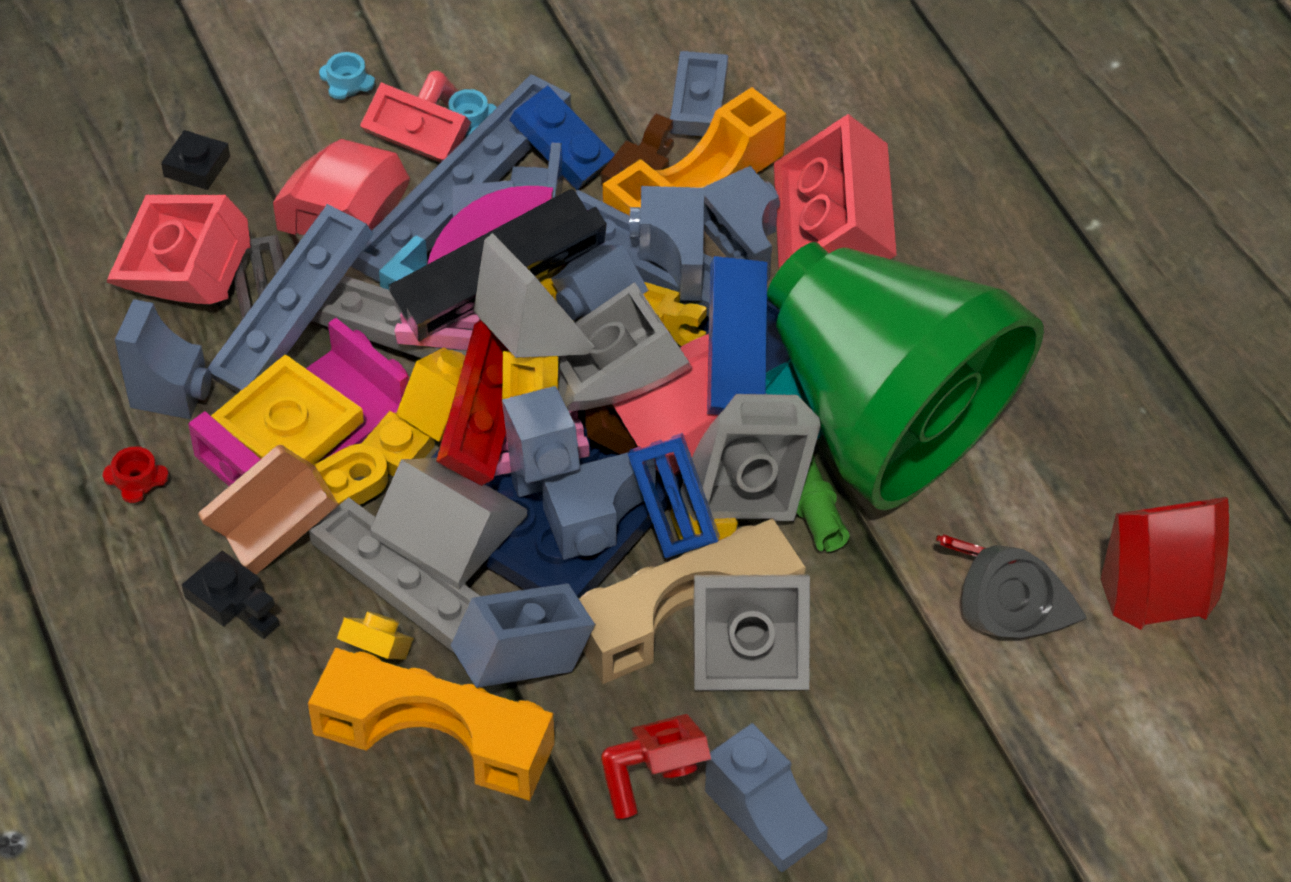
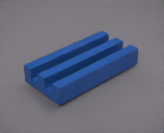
M683 433L674 435L671 439L665 441L661 439L652 442L647 447L641 448L640 446L630 449L628 457L665 558L718 542L720 535ZM674 452L703 532L696 535L667 456L668 453ZM654 458L683 536L682 540H674L646 463L647 460Z

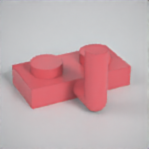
M432 71L427 76L418 97L380 83L360 127L366 133L441 163L463 141L471 122L464 115L436 105L438 99L445 105H448L450 97L458 92V90L441 71Z

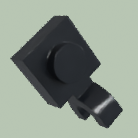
M224 551L219 552L181 584L185 599L223 627L236 616L246 623L258 636L265 639L280 626L279 619L269 612L275 603L273 597L264 592L261 578Z

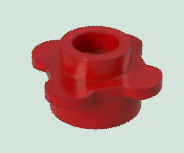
M132 446L120 450L113 457L111 465L105 467L102 476L107 485H114L121 491L122 499L125 502L136 503L144 498V494L148 493L154 486L164 485L168 480L169 474L165 466L156 465L154 456L149 450L143 447Z

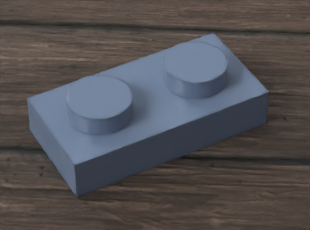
M680 51L670 119L673 120L671 134L705 135L715 111L723 106L728 71V55Z

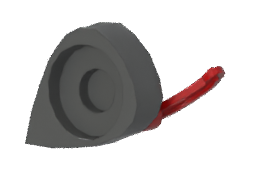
M945 534L943 536H936L935 541L939 542L941 546L976 557L964 581L962 609L963 615L970 626L982 633L1002 637L1024 638L1065 628L1087 618L1074 596L1045 562L1028 551L1000 545L985 548Z

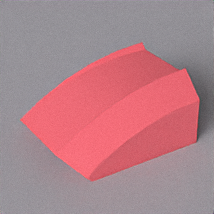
M340 139L304 162L283 186L273 202L277 230L294 235L296 233L305 235L325 206L329 204L366 223L372 231L398 205L409 185L410 177L397 153Z
M146 195L106 282L141 294L186 303L213 304L228 299L229 287L246 249L251 248L248 219L226 195Z
M709 333L679 347L692 365L691 369L644 394L613 404L638 447H647L652 442L661 439L665 441L671 439L674 435L683 433L692 457L701 438L718 416L707 414ZM674 452L668 453L667 456L676 476L681 473Z

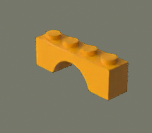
M751 87L715 111L711 124L701 141L685 158L675 165L663 170H654L640 159L603 183V203L630 216V207H641V186L702 188L749 166L758 173L784 156L786 113Z
M335 647L308 702L313 735L365 751L381 738L401 729L425 727L445 732L457 739L468 751L474 765L476 785L528 801L532 798L555 744L553 713L545 711L533 702L525 700L515 702L492 695L481 687L476 688L473 684H455L436 678L428 671L420 668L406 669L382 662L379 658L367 652L352 653Z

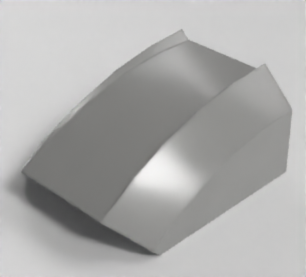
M634 282L575 323L595 348L588 355L558 356V391L568 411L586 410L615 404L644 394L691 369L692 365Z
M736 394L711 423L701 438L692 456V460L714 519L773 518L774 521H794L821 426L820 418L798 395ZM683 481L680 492L688 513L696 521L698 518Z

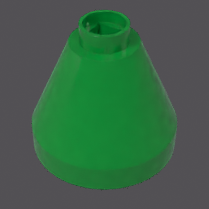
M817 242L808 243L792 254L777 271L767 290V300L780 311L776 322L778 333L813 412L820 418V429L842 478L879 510L893 509L919 495L954 466L978 442L999 417L1023 383L1037 357L1044 335L1042 321L1005 290L847 247L839 248L829 253Z

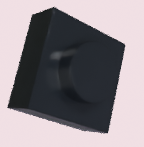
M184 130L161 162L163 177L208 190L230 158L228 143Z

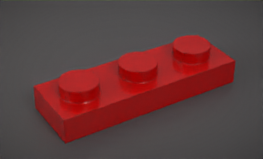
M479 320L473 326L436 462L482 486L494 479L506 434L502 406L503 351L509 350L482 320Z

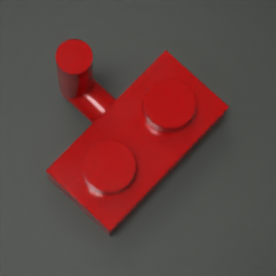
M688 714L633 727L631 731L634 741L610 746L603 751L601 761L616 819L628 818L638 813L627 767L645 762L652 774L662 772L663 777L674 778L696 771L698 769L697 763L711 759L705 734Z

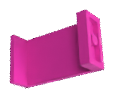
M334 318L328 323L331 351L306 369L363 409L364 422L318 462L350 445L361 444L389 411L396 414L409 381L406 370L398 361L386 359L373 348L369 339L361 331H352L338 318ZM206 411L188 423L194 456L228 486L233 484L261 460Z

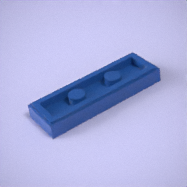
M714 256L710 264L707 414L719 415L736 394H766L767 262Z

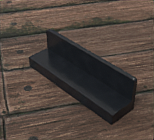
M569 189L391 283L389 292L417 340L421 341L474 312L484 240L492 233L536 278H539L605 242L607 223L596 206L587 211L577 193L573 189Z

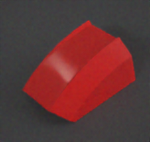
M1227 497L1116 513L1100 578L1113 616L1139 630H1142L1144 625L1192 617H1201L1204 620L1208 618L1221 598L1226 574L1229 545V501Z

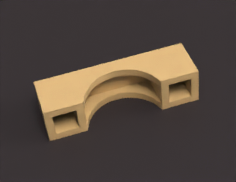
M773 518L756 526H744L736 530L731 536L718 542L686 551L681 557L657 567L649 566L642 568L630 578L606 588L598 587L586 592L579 600L592 618L595 626L583 652L602 684L608 683L654 663V638L661 624L678 610L693 605L694 575H805L806 567Z

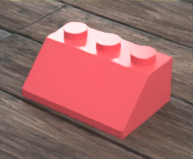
M845 115L774 163L775 189L780 200V207L777 209L779 267L798 249L811 242L819 243L829 253L836 249L847 247L892 259L897 255L888 144L851 115Z

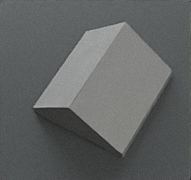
M493 233L484 240L474 305V312L516 358L588 355L595 348L592 342L538 279Z
M437 458L402 459L370 528L371 537L455 588L460 589L527 516V509L487 485L481 486L437 463Z
M694 575V690H809L810 575Z

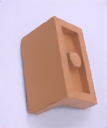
M277 445L198 513V516L204 525L225 536L240 563L257 575L339 504L315 465L285 446Z

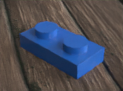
M548 85L515 109L509 119L548 161L551 143H562V175L576 190H579L602 172L615 155Z

